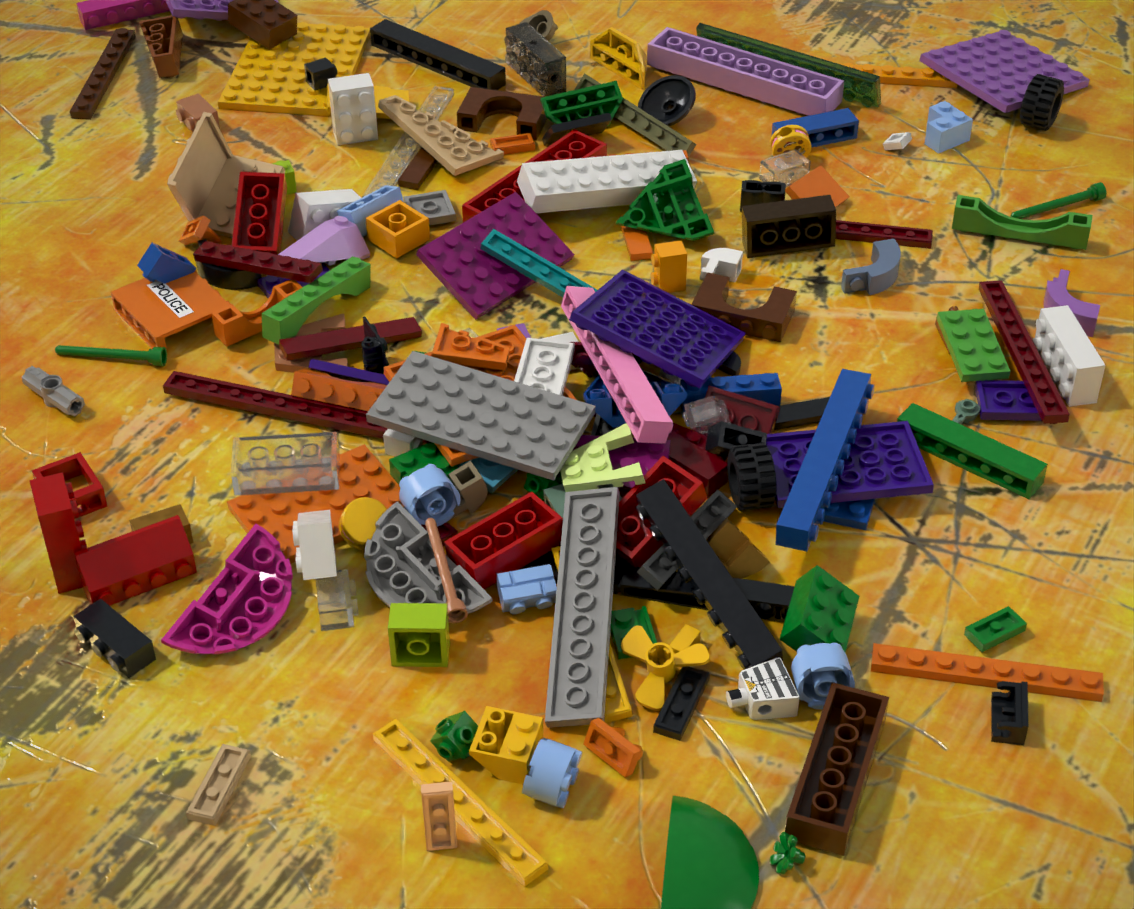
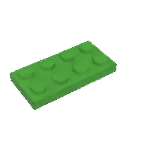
M984 309L938 312L937 322L961 382L1009 379L1011 371Z

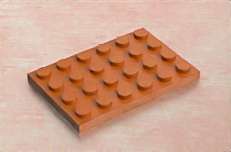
M365 444L227 501L228 509L245 532L248 534L255 524L263 527L280 543V550L286 559L289 558L290 564L296 562V547H300L294 546L292 533L293 521L298 520V513L330 510L335 545L344 541L339 530V521L344 509L351 501L361 497H369L378 500L387 509L397 501L403 506L399 498V484Z

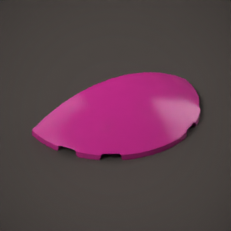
M255 524L226 559L225 568L199 600L191 602L161 639V643L193 654H222L253 644L272 631L280 622L289 606L292 597L293 579L289 558H285L280 550V543L263 527Z

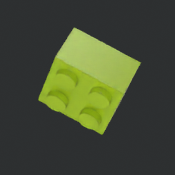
M391 603L388 622L391 665L405 667H448L450 635L447 604Z

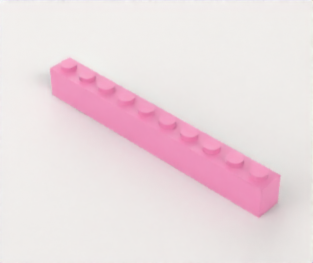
M566 286L561 307L568 320L572 312L595 293L593 288ZM569 320L636 441L642 443H666L668 435L673 428L672 419L669 417L633 354L622 351L618 345L610 341L601 340L595 333L589 330L578 328L574 322Z

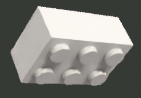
M365 73L328 79L333 133L337 145L377 140L374 85L370 74Z
M330 510L298 513V520L293 521L292 529L294 546H300L296 547L297 573H303V580L337 576Z

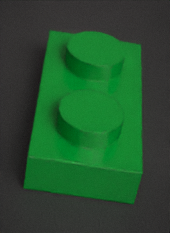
M1008 606L965 627L964 635L981 652H984L1026 631L1027 623Z

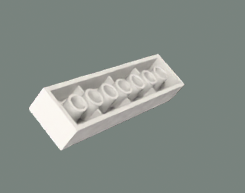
M683 150L522 163L517 183L525 202L535 213L631 205L645 187L659 175V171L664 165L683 159L686 160L691 172L694 188L697 180Z

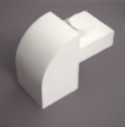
M715 248L705 252L701 257L700 280H704L707 273L730 277L729 281L736 282L742 270L743 251Z

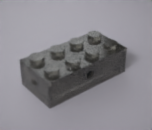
M527 22L507 27L504 38L506 63L544 97L566 92V57Z

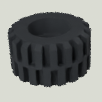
M1041 74L1034 76L1027 87L1020 111L1021 124L1045 131L1053 125L1064 95L1063 80Z
M765 443L732 446L727 462L728 481L732 499L738 510L744 511L772 507L776 498L777 484L773 458Z

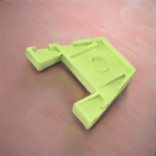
M627 423L571 452L560 470L565 492L599 489L598 485L613 484V487H623V482L634 481L635 485L645 483L639 462L613 470L609 451L634 443Z

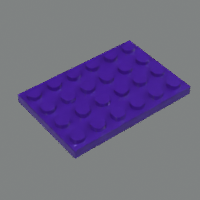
M908 421L861 425L860 429H857L856 440L854 444H851L848 460L844 459L842 475H837L838 484L836 491H831V503L933 493L934 484ZM816 430L767 434L766 445L772 455L776 473L777 490L775 500L778 508H784Z

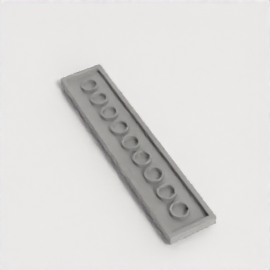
M618 487L565 492L545 712L547 728L590 725L591 720L597 718L604 721L620 498Z

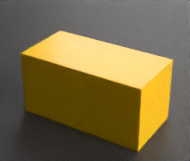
M685 624L669 645L673 649L674 654L700 643L701 630Z

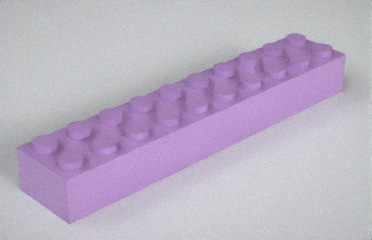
M666 27L647 45V65L671 72L674 75L687 77L690 80H697L709 86H716L725 91H732L744 97H751L764 103H770L779 108H786L798 114L810 116L834 111L842 102L844 80Z

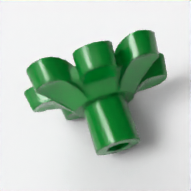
M782 832L779 836L780 842L776 841L773 849L777 854H773L770 857V864L777 865V873L785 874L787 870L793 868L794 863L803 864L805 853L796 848L797 837Z

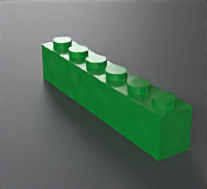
M912 403L897 418V422L908 421L919 449L1020 496L1030 499L1044 483L1047 463L915 403Z

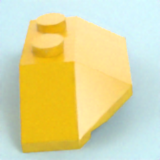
M613 27L590 41V58L641 90L645 88L647 56L638 42Z

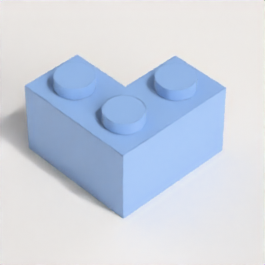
M946 101L929 107L925 145L935 152L941 153L970 141L973 119Z

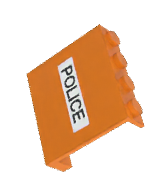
M196 270L191 274L165 284L157 280L151 282L146 278H142L111 292L114 310L152 349L154 347H165L167 350L166 337L212 317V312L231 305L229 301L221 297L218 290H214L205 278H201Z

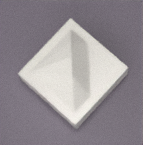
M911 133L892 134L883 143L884 149H903L912 140Z

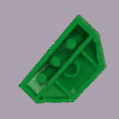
M617 81L540 98L546 118L554 124L610 113L613 119L623 100Z

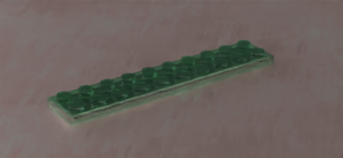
M699 23L696 27L697 36L844 80L843 98L847 101L861 102L866 107L874 106L878 108L881 105L880 76L703 23Z

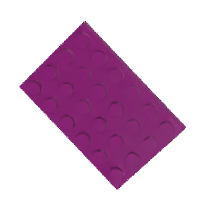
M517 192L419 248L416 253L419 259L475 320L535 283L534 280L480 249L481 243L493 229L558 267L572 260L575 255Z

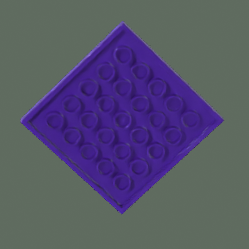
M623 269L572 312L569 319L578 328L589 330L595 333L601 340L610 341L618 345L622 351L633 353L639 356L643 362L654 364L662 368L666 374L675 375L683 379L687 385L701 388L743 341L746 334Z

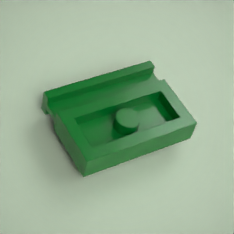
M642 606V609L639 610L627 608L612 611L610 633L618 660L632 658L622 652L621 642L634 626H642L652 643H657L646 606Z

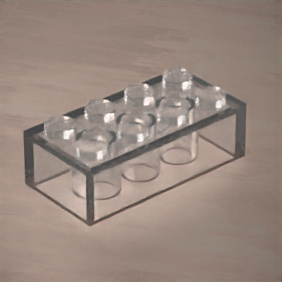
M337 432L233 438L231 478L234 495L339 489L340 452Z

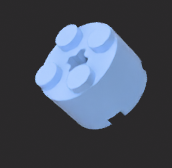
M428 464L424 468L416 470L411 475L402 478L399 483L400 501L420 525H425V521L428 518H433L438 527L449 521L455 514L453 510L456 505H460L461 498L458 490L447 475L434 464Z
M819 643L811 646L802 645L797 649V655L791 665L792 675L799 699L807 702L809 707L823 709L832 682L855 688V681L848 657L840 644Z
M541 739L529 765L531 768L529 776L526 775L522 794L547 804L564 808L569 795V791H567L569 785H574L578 776L579 768L577 767L582 751L550 739Z

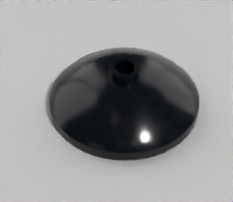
M666 76L652 83L643 92L638 107L665 125L672 126L684 119L692 109L696 99L695 88L683 76Z

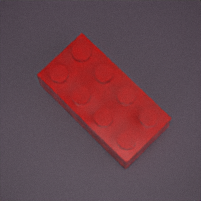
M240 172L232 246L269 252L276 255L281 253L287 194L285 173Z
M662 456L644 475L645 483L635 485L619 502L616 555L634 567H641L663 545V542L661 540L656 541L650 532L649 527H651L649 521L647 519L643 521L638 515L635 508L638 505L636 494L664 479L690 517L707 499L703 482L665 456Z
M63 472L29 480L58 594L83 588L74 553L86 549L87 544L85 539H79L84 537L81 520L75 521L76 518H80L76 500L70 501V499L75 498L71 482L65 483Z
M530 492L444 541L446 553L456 566L460 565L483 589H486L496 583L498 573L518 570L551 551V548L561 545L563 518L533 492Z

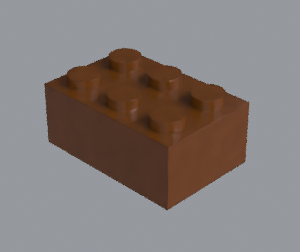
M233 0L228 3V23L269 50L297 35L298 15L275 0Z

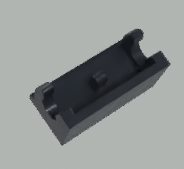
M1024 681L1021 683L998 682L997 689L1008 690L1009 692H992L991 742L1024 745L1029 727L1028 683Z

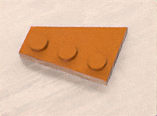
M441 323L432 351V357L459 365L506 370L510 347L485 338L478 340L469 337V332L463 330L456 332L450 330L449 325Z

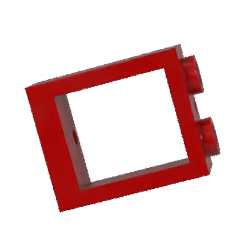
M81 452L32 470L34 479L63 472L64 480L66 481L83 474L89 486L74 491L75 498L70 499V501L76 500L77 506L81 505L78 508L79 517L107 507L104 488Z

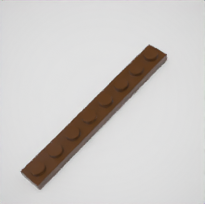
M126 28L115 30L70 110L71 118L91 120L136 37L135 30H128Z

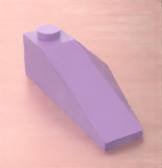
M336 216L334 219L320 224L278 255L335 265L336 260H347L352 256L358 257L361 260L369 258L370 252L357 225L346 217Z

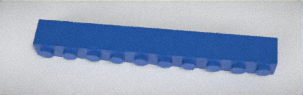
M847 369L841 370L776 524L775 545L807 552L811 541H816L819 530L818 524L822 525L825 517L824 508H829L832 498L831 491L835 492L837 488V475H842L844 459L848 460L851 444L855 443L857 429H860L863 414H866L869 399L873 397L874 385L871 384V374Z

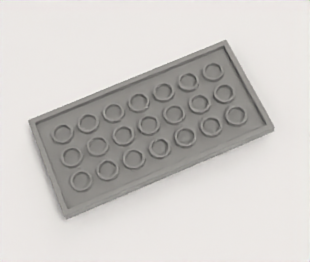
M412 351L370 408L366 418L369 423L554 481L595 415V405Z

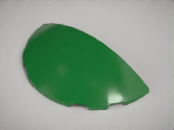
M673 796L661 909H752L758 893L759 867L755 851L743 831L728 816L708 804L686 797Z

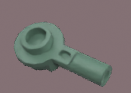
M969 399L957 402L955 405L956 416L952 421L962 425L963 423L975 420L980 412L979 405Z

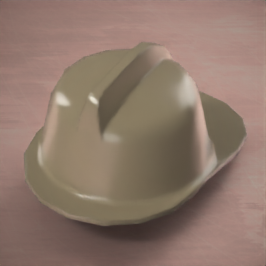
M542 10L519 23L515 30V40L520 39L526 46L537 42L545 43L552 39L558 26L554 23L551 13L547 10Z

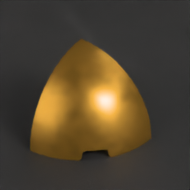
M727 517L707 540L732 578L740 579L751 576L770 563L768 558Z

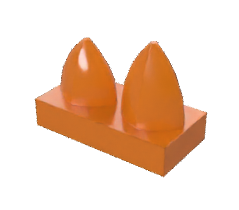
M204 215L189 221L179 239V242L184 245L198 244V241L203 239L213 243H222L219 236L208 226L211 220Z
M600 718L591 720L583 745L624 777L632 775L637 761L643 755L640 745L632 744L624 737L625 730L623 728L609 726Z

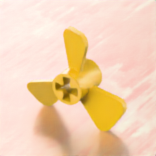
M642 626L631 628L621 642V649L624 654L647 664L648 676L636 691L635 696L641 706L654 711H661L665 703V683L670 682L675 677L676 667L702 666L710 660L709 653L704 644H694L674 654L673 649L666 643L658 642L653 644Z

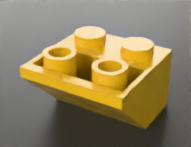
M486 706L469 749V755L498 779L524 784L526 775L529 776L531 768L529 764L539 741L544 738L543 717Z

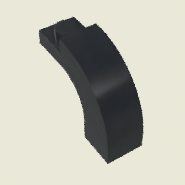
M207 239L199 240L198 247H200L205 241H207ZM196 261L198 275L203 279L205 278L210 285L229 290L258 287L257 279L262 278L260 273Z

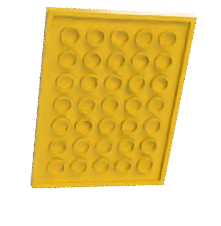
M300 22L297 23V35L270 50L250 38L218 100V108L332 117L331 114H327V87L314 90L306 82L304 64L327 58L337 68L338 74L336 78L355 75L370 38V28Z

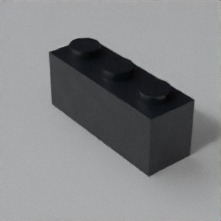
M99 599L73 616L76 625L74 632L77 638L82 643L87 642L97 656L106 658L115 671H121L128 678L156 660L152 640L102 599Z

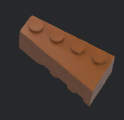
M171 15L139 21L159 78H170L179 75L183 33L178 18Z

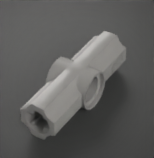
M34 366L25 370L22 376L23 384L43 397L46 406L57 407L67 415L74 417L81 413L85 405L84 399L63 385L60 376L49 375L39 367L35 368Z

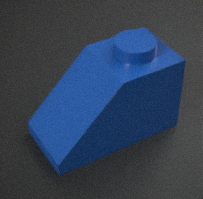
M154 243L150 244L137 264L144 272L142 275L151 282L157 280L164 284L191 274L197 269L186 257Z

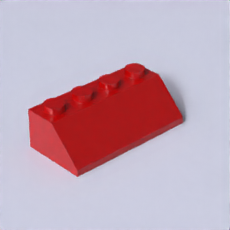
M178 515L74 553L83 591L90 604L102 599L110 606L197 573L194 554Z

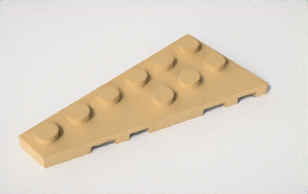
M396 95L379 100L378 108L454 176L503 159L504 151L500 149L494 151L488 147L487 142L483 140L477 142L470 138V134L444 120L439 122L433 119V114L429 112L424 114L416 110V105Z

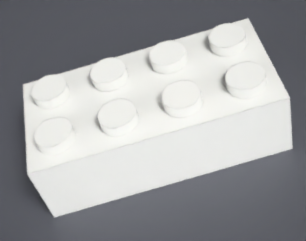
M1068 305L1042 308L1039 319L1036 320L1035 338L1032 340L1053 382H1055L1059 389L1060 396L1065 399L1069 407L1097 403L1106 365Z

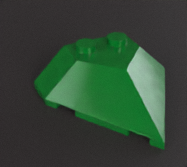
M685 159L664 165L654 181L645 187L629 206V210L616 221V225L692 241L714 234L708 215L703 213L694 190L692 175Z

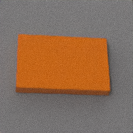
M821 165L785 189V192L792 200L831 195L835 208L850 197Z

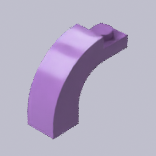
M1061 269L1058 278L1054 277L1053 281H1047L1043 301L1044 308L1068 305L1086 335L1093 337L1100 305L1083 302L1071 296L1066 289L1070 271Z

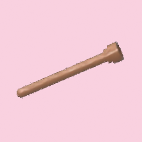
M428 518L425 521V525L447 600L445 604L448 606L449 623H459L468 616L466 605L457 598L436 521L433 518Z

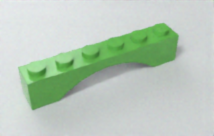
M958 195L952 229L962 232H975L982 235L1001 236L1006 239L1013 238L1027 242L1046 243L1051 246L1059 245L1072 249L1086 250L1093 215L1068 212L1051 219L1022 220L996 211L980 198Z
M352 256L315 279L312 283L307 284L262 313V337L279 345V339L295 337L309 315L327 299L340 294L358 296L371 287V264Z

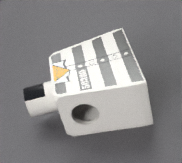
M780 657L742 670L739 673L738 689L726 691L729 707L734 708L744 705L749 717L753 720L795 717L798 714L799 695Z

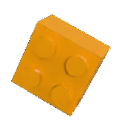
M401 200L366 218L368 240L396 259L430 240L429 218Z

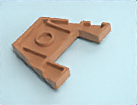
M344 314L302 325L295 337L344 329ZM274 343L276 371L294 373V371L309 369V363L312 359L348 367L347 358L322 360V355L286 361L279 345Z

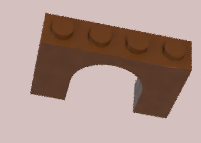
M470 87L457 111V127L464 131L477 133L487 117L502 113L512 114L518 117L516 120L517 135L531 133L533 140L537 141L547 120L540 98L544 96Z
M712 273L706 274L691 305L745 332V335L777 342L782 341L795 311L797 291L774 286L768 301L763 306L755 309H738L726 303L729 295L730 277Z

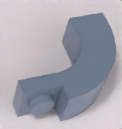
M888 239L873 242L871 256L873 264L843 270L842 291L850 293L866 290L868 295H873L892 286L898 277L901 250L896 240Z

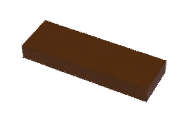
M421 147L399 177L398 186L418 190L438 161Z

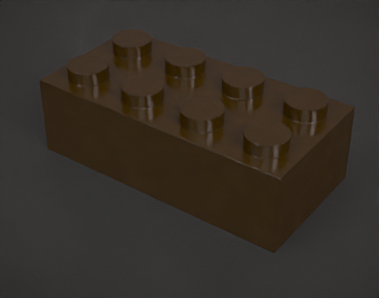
M831 195L742 206V243L747 258L835 247L836 208Z

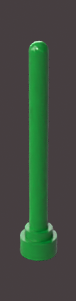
M1098 182L1090 185L1086 191L1012 212L1011 217L1022 219L1086 199L1102 200L1106 198V188L1103 183Z
M58 345L55 348V352L58 355L146 360L152 363L153 366H165L167 362V350L165 347H154L149 349V351Z

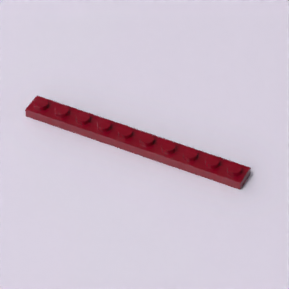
M1003 281L979 282V292L1043 424L1068 422L1070 414Z
M173 371L163 385L164 393L381 439H384L383 434L388 429L367 422L366 414L368 411L177 371Z

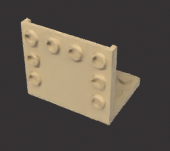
M203 112L200 120L196 123L191 138L187 141L185 150L178 158L173 173L168 178L167 185L188 221L204 215L211 220L208 226L217 235L233 238L240 172L285 173L283 166L233 155L212 113Z

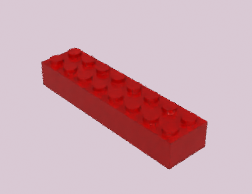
M574 129L525 163L607 156V144ZM521 166L462 205L463 223L514 192H517L524 200L517 183Z

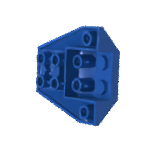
M641 368L670 416L687 398V392L683 386L649 371H644ZM598 375L584 392V400L588 404L595 405V412L609 425L620 427L626 424V421L600 375Z

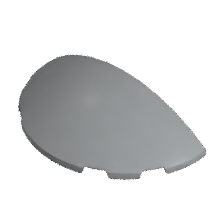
M397 501L378 519L375 524L376 531L371 540L367 539L364 558L366 560V575L369 584L378 598L388 607H390L391 603L445 604L447 600L428 532ZM445 554L457 598L465 603L468 614L493 601L492 597L460 565L456 566Z

